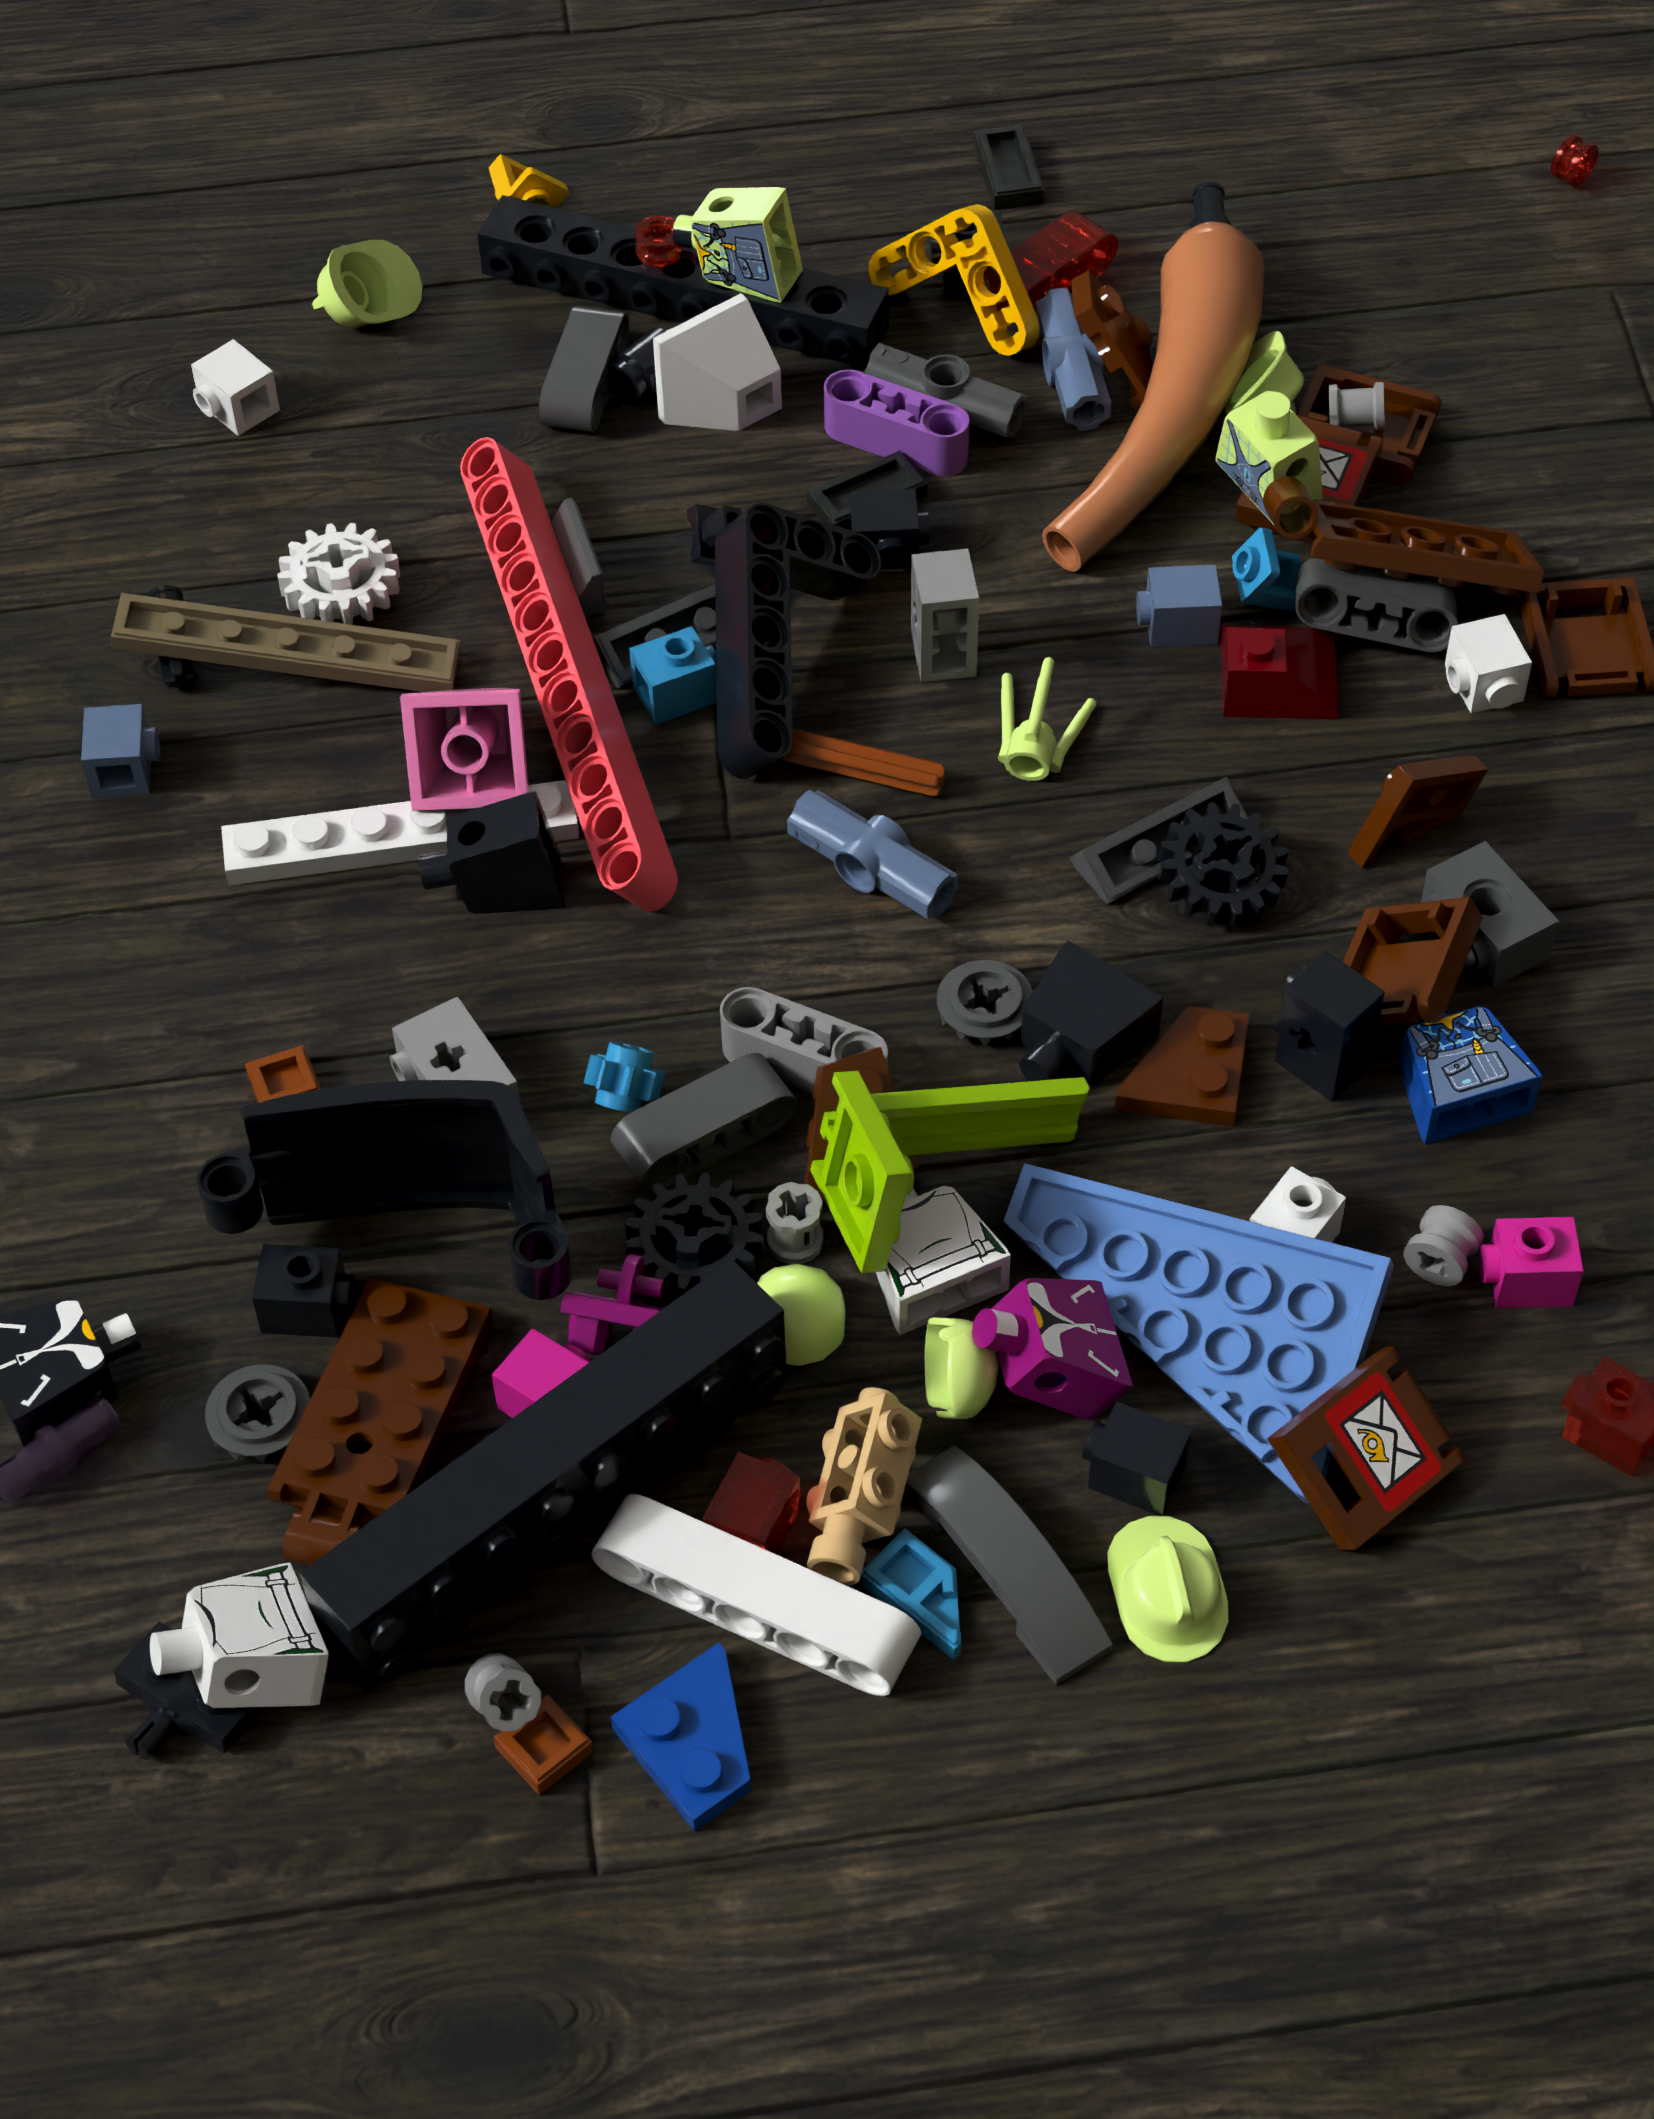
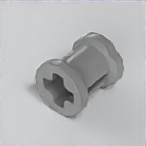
M1375 382L1373 388L1341 390L1337 384L1329 385L1330 424L1340 427L1374 426L1376 431H1385L1384 382Z
M787 1182L777 1186L768 1196L766 1217L770 1227L767 1231V1246L776 1259L790 1265L804 1264L812 1261L820 1254L824 1245L823 1229L819 1223L823 1203L818 1191L810 1185ZM783 1201H785V1214H784V1215H783ZM804 1233H806L807 1245L804 1243Z
M502 1653L488 1654L478 1659L469 1668L465 1678V1694L469 1703L485 1716L486 1721L492 1728L503 1732L517 1731L536 1717L541 1706V1691L534 1684L532 1677L512 1657ZM509 1680L515 1687L513 1692L502 1693L498 1699V1704H496L490 1698L492 1692L504 1691Z

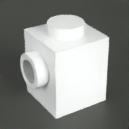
M234 339L191 364L196 386L193 389V397L196 404L206 416H214L237 436L280 411L273 371Z
M1502 614L1452 626L1445 660L1447 680L1451 690L1454 693H1460L1470 713L1493 708H1505L1513 703L1524 701L1532 661L1506 615Z
M1291 1166L1251 1216L1250 1222L1332 1243L1340 1233L1346 1197L1336 1192L1325 1180L1318 1177H1310Z

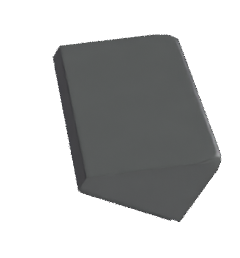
M573 498L564 499L551 524L585 617L603 614L606 604L601 567L576 501H573Z

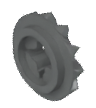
M977 960L956 967L943 978L937 991L936 1007H938L942 1026L952 1027L960 1041L968 1036L979 1038L985 1047L992 1038L1002 1037L1010 1042L1014 1032L1021 1028L1022 1012L1033 993V989L1027 978L1012 966L998 961ZM974 992L987 1003L996 1001L995 1014H992V1012L988 1013L983 1007L975 1009Z
M269 1364L243 1367L227 1375L212 1390L205 1408L206 1426L215 1447L221 1446L235 1460L241 1456H252L263 1463L268 1454L279 1450L286 1451L310 1401V1396L301 1379L285 1368ZM247 1400H249L253 1407L257 1405L262 1411L269 1410L272 1419L271 1426L267 1427L266 1424L262 1426L257 1420L249 1422Z

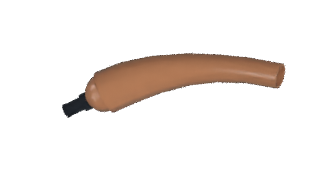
M1203 182L1193 189L1194 219L1191 221L1189 229L1181 235L1174 246L1167 252L1162 263L1161 312L1157 352L1144 401L1121 445L1087 490L1043 530V543L1048 553L1058 565L1068 571L1075 572L1083 567L1127 529L1167 488L1207 439L1242 377L1262 317L1265 266L1262 252L1239 229L1231 226L1230 220L1225 216V190L1216 182Z

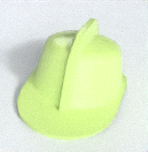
M367 240L342 245L331 251L327 265L322 269L317 279V292L319 296L313 301L312 306L314 310L325 309L335 322L344 327L359 328L369 324H379L404 318L413 313L422 300L423 286L418 269L401 248L386 240Z
M1279 331L1268 333L1252 346L1240 382L1225 406L1224 412L1227 415L1266 391L1280 392L1287 396L1290 400V409L1296 413L1293 401L1300 392L1305 380L1303 374L1286 352L1284 336Z
M1147 1516L1128 1523L1114 1536L1107 1552L1108 1573L1120 1619L1129 1639L1144 1654L1163 1662L1187 1663L1206 1656L1221 1642L1229 1622L1228 1600L1214 1552L1207 1539L1189 1523L1170 1516Z

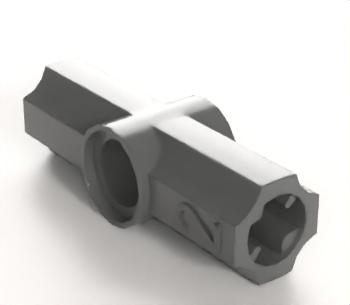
M878 343L870 354V359L864 372L865 374L958 405L967 412L970 425L1013 439L1021 429L1024 415L1028 409L1027 395L971 376L969 365L965 360L954 355H938L927 360Z

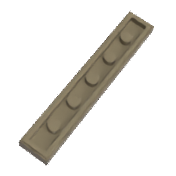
M121 593L111 634L112 649L419 692L453 690L460 650V640L128 593Z

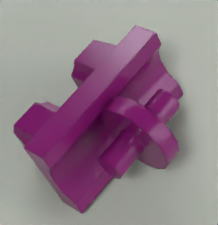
M629 1254L624 1261L622 1271L600 1268L598 1273L597 1287L617 1290V1298L575 1291L574 1294L564 1292L560 1312L571 1314L569 1321V1344L585 1353L600 1355L608 1349L613 1322L634 1326L633 1330H635L665 1308L638 1302L640 1295L661 1299L664 1290V1279L644 1276V1258Z

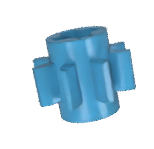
M610 1041L606 1055L599 1053L597 1055L590 1054L583 1083L596 1086V1089H598L595 1103L611 1109L632 1113L641 1108L643 1100L652 1102V1099H659L666 1072L653 1068L652 1062L655 1052L630 1044Z

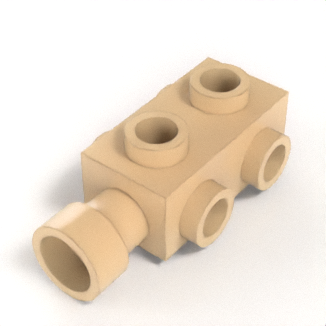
M875 1387L865 1388L860 1392L857 1402L839 1408L834 1428L828 1430L823 1437L822 1448L826 1459L819 1485L812 1487L807 1495V1508L810 1514L809 1522L823 1531L822 1535L817 1536L813 1540L807 1568L846 1586L854 1585L860 1580L866 1558V1550L862 1543L893 1534L901 1514V1501L909 1469L916 1454L915 1446L922 1418L901 1404L898 1398L887 1390Z

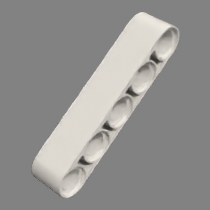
M637 1494L625 1496L591 1554L594 1562L600 1569L622 1583L845 1684L876 1696L889 1695L921 1636V1630L917 1623L901 1610L664 1504Z

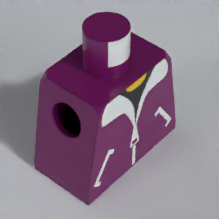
M1028 1278L1019 1282L994 1307L981 1310L974 1320L972 1337L975 1345L979 1348L996 1351L1005 1385L1013 1394L1074 1416L1094 1421L1133 1387L1103 1285L1100 1281Z

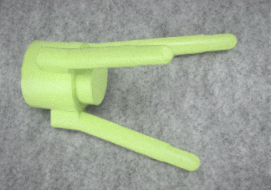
M1047 657L1043 661L1029 720L1023 721L1016 729L1013 677L1010 673L1002 675V745L998 760L1004 763L1007 771L1013 776L1027 781L1044 779L1049 774V771L1053 773L1061 771L1065 754L1096 707L1095 699H1087L1057 743L1052 728L1042 721L1054 667V660L1051 657Z

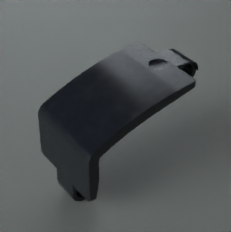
M411 1080L366 1083L292 1094L246 1105L241 1108L240 1113L249 1145L219 1154L207 1160L197 1175V1186L207 1222L212 1228L226 1234L243 1233L253 1228L261 1219L264 1210L263 1203L269 1222L272 1225L312 1222L390 1211L433 1208L509 1210L518 1226L511 1234L509 1240L515 1287L530 1299L547 1300L562 1294L570 1285L572 1279L567 1234L555 1209L550 1170L516 1093L504 1083L479 1080Z

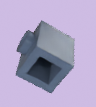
M1216 565L1148 568L1146 591H1137L1136 611L1138 625H1148L1151 648L1218 645L1222 602Z
M112 705L84 708L81 762L91 798L150 794L151 762L160 761V739L157 727H148L143 705Z

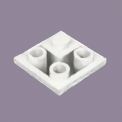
M742 293L653 338L658 418L664 424L740 431L782 409L781 369L748 299Z

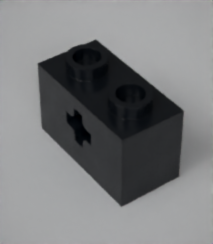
M1326 950L1308 967L1304 965L1298 966L1288 976L1281 990L1284 1001L1282 1015L1275 1030L1278 1034L1275 1062L1333 1102L1371 1066L1385 991Z

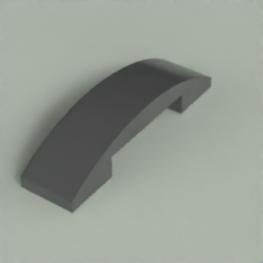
M952 1446L908 1473L904 1489L906 1494L937 1534L945 1529L1017 1621L1016 1635L1056 1686L1112 1651L1113 1644L1104 1627L1058 1555L1019 1505L976 1461L956 1446Z

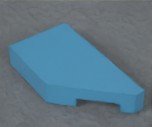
M904 1528L862 1570L860 1585L880 1601L906 1613L917 1623L924 1637L955 1660L961 1654L956 1568Z

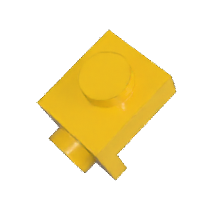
M502 154L489 166V172L495 188V196L498 201L502 195L557 208L569 194L565 183L533 167H526Z

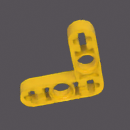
M976 204L955 210L879 249L872 255L868 269L870 281L873 285L889 288V296L910 290L957 266L992 348L999 354L1009 356L1028 350L1035 345L1040 331L1038 318L998 221L993 212L986 206ZM971 223H974L978 232L972 238L958 242L955 233L969 228L972 225ZM928 236L936 239L941 247V259L938 264L932 263L925 254L924 246ZM908 259L912 267L898 272L893 277L890 267L895 262ZM987 266L993 267L1000 275L1001 288L998 294L990 292L985 286L983 277ZM1008 300L1010 306L998 311L996 304ZM1015 322L1019 332L1010 337L1007 327Z

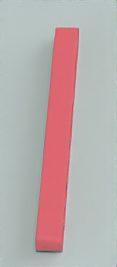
M489 437L480 438L466 450L460 465L461 476L599 879L604 887L647 912L657 911L672 899L678 883L677 871L531 467L497 441Z

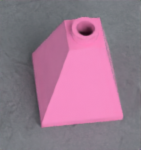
M458 689L406 693L400 696L412 811L479 808L529 793L520 689Z

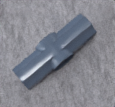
M1068 288L1049 290L1043 299L1036 301V316L1040 326L1039 333L1043 340L1042 356L1046 381L1049 386H1056L1066 423L1073 424L1077 427L1078 431L1094 430L1098 428L1101 422L1111 417V398L1109 397L1107 384L1103 377L1104 362L1099 356L1095 345L1086 336L1074 317L1073 295L1069 292Z
M808 790L796 801L795 808L787 820V833L832 860L838 874L852 888L863 893H870L875 888H878L927 919L931 916L937 919L948 908L950 900L958 888V874L913 848L903 829L892 819L883 815H875L867 820L821 791L812 792Z

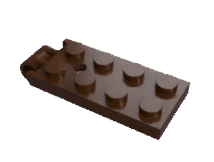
M1294 477L1278 478L1271 482L1264 492L1263 504L1278 533L1285 538L1297 539L1312 545L1310 552L1312 558L1324 559L1332 567L1342 570H1355L1358 565L1376 567L1383 574L1400 579H1408L1412 573L1432 576V579L1436 582L1451 587H1463L1465 582L1484 584L1486 588L1493 592L1509 596L1517 595L1519 590L1539 593L1545 572L1515 531L1315 500L1311 498L1304 484ZM1297 502L1293 505L1291 513L1281 514L1284 507L1290 503Z
M373 1278L368 1279L267 1488L268 1498L271 1501L298 1508L289 1522L284 1538L283 1557L286 1561L310 1566L419 1487L492 1325L491 1307ZM357 1443L372 1444L371 1449L363 1454H354L348 1450L350 1446Z

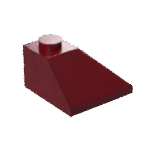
M1221 625L1223 717L1338 719L1339 706L1334 632L1312 627Z

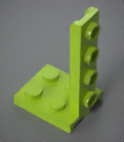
M859 1071L834 1072L832 1084L840 1098L836 1111L824 1112L820 1133L824 1140H828V1146L824 1160H813L810 1171L860 1272L886 1271L892 1245L899 1240L901 1231L900 1216L906 1195L912 1192L914 1185L913 1167L907 1156L1070 1142L1075 1138L1078 1128L1077 1121L1090 1089L1085 1078L870 1094Z

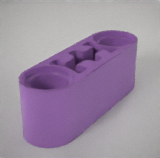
M840 370L831 374L825 380L824 424L826 433L832 439L881 457L900 450L914 468L936 476H953L966 468L969 455V416L962 407L856 370Z

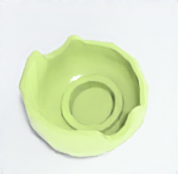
M791 1264L775 1267L760 1277L757 1284L784 1309L786 1364L801 1366L822 1361L841 1345L845 1331V1301L841 1287L823 1269L801 1264Z
M937 1317L928 1320L925 1339L926 1398L931 1407L947 1410L936 1411V1415L939 1418L968 1419L976 1416L987 1405L996 1388L999 1368L996 1352L979 1348L975 1345L972 1337L973 1321Z

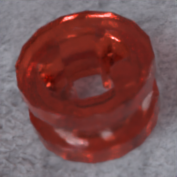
M1572 134L1568 136L1553 157L1550 169L1551 175L1558 179L1566 176L1568 185L1578 187L1587 179L1596 164L1599 153L1598 146L1593 143L1583 145V139L1578 135Z
M657 215L647 217L635 227L636 255L641 262L653 267H664L679 260L682 255V247L676 246L673 240V227L676 220L671 217Z

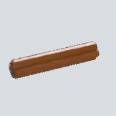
M793 728L792 748L785 757L780 759L785 762L931 797H936L940 794L946 777L945 766L938 762Z

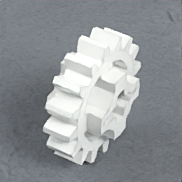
M331 523L326 526V534L320 536L312 530L306 531L307 542L304 545L293 541L288 544L290 556L279 558L281 572L277 576L281 596L285 597L287 609L290 612L300 609L301 618L314 619L316 616H319L322 621L333 622L334 619H342L343 624L352 625L353 617L360 615L363 619L371 621L374 619L372 608L376 606L388 609L390 607L389 594L399 593L398 578L401 576L397 554H393L391 542L388 539L378 542L375 529L371 528L360 535L357 534L356 524L350 523L344 532H337L335 526Z

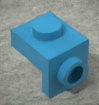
M1260 527L1232 555L1233 573L1237 580L1241 603L1296 613V574L1301 566L1299 554L1276 550L1272 530Z

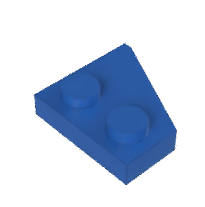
M720 1642L611 1716L613 1731L694 1832L751 1792V1780L726 1651Z

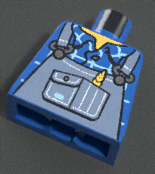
M1478 1006L1451 1014L1449 1009L1446 1008L1441 1021L1426 1023L1421 1018L1419 1023L1410 1026L1404 1031L1399 1056V1070L1420 1137L1425 1145L1533 1113L1542 1075L1489 1009Z

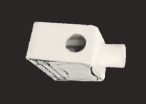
M941 1186L919 1196L913 1188L912 1192L906 1195L900 1216L901 1231L899 1240L892 1245L886 1271L876 1272L894 1327L899 1336L928 1324L930 1318H943L1008 1291L1011 1258L1009 1251L954 1188Z
M291 1563L278 1564L194 1587L187 1593L182 1629L155 1632L150 1637V1657L155 1674L163 1675L192 1670L204 1703L212 1708L312 1706L320 1704L329 1653Z

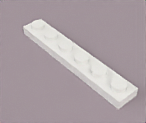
M566 780L529 785V792L536 791L555 841L579 839L576 810ZM411 801L221 826L224 865L228 886L419 860V855L447 850V821L453 815L476 808L412 811Z

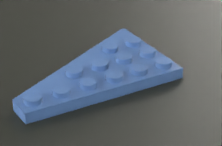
M1024 1163L1004 1218V1223L1008 1229L1062 1279L1096 1280L1102 1282L1115 1328L1301 1501L1309 1504L1267 1438L1363 1363L1394 1268L1391 1258ZM1326 1445L1311 1457L1325 1479L1333 1457Z

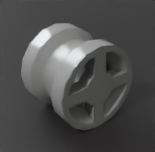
M1445 1205L1432 1206L1426 1210L1419 1226L1421 1234H1416L1410 1238L1404 1249L1403 1256L1406 1264L1422 1279L1436 1285L1455 1286L1464 1278L1468 1269L1467 1258L1474 1256L1479 1251L1483 1243L1484 1234L1478 1223L1465 1212Z

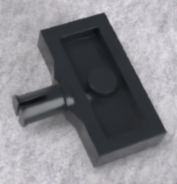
M159 1621L114 1669L116 1684L143 1701L151 1713L131 1736L125 1739L126 1745L135 1755L140 1754L141 1759L148 1760L172 1731H177L178 1733L196 1736L225 1754L266 1707L212 1708L204 1703L192 1670L156 1675L150 1657L151 1634L172 1630Z

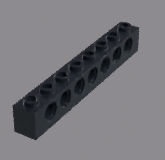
M505 195L501 196L477 234L482 274L684 323L742 293L748 299L769 345L862 368H867L870 354L878 343L882 342L889 328V288L803 268V271L781 303L773 302L708 282L702 275L697 250L676 246L673 236Z

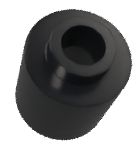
M652 328L616 356L614 366L609 370V379L616 392L626 401L636 403L639 400H649L657 394L653 338L666 332V330Z

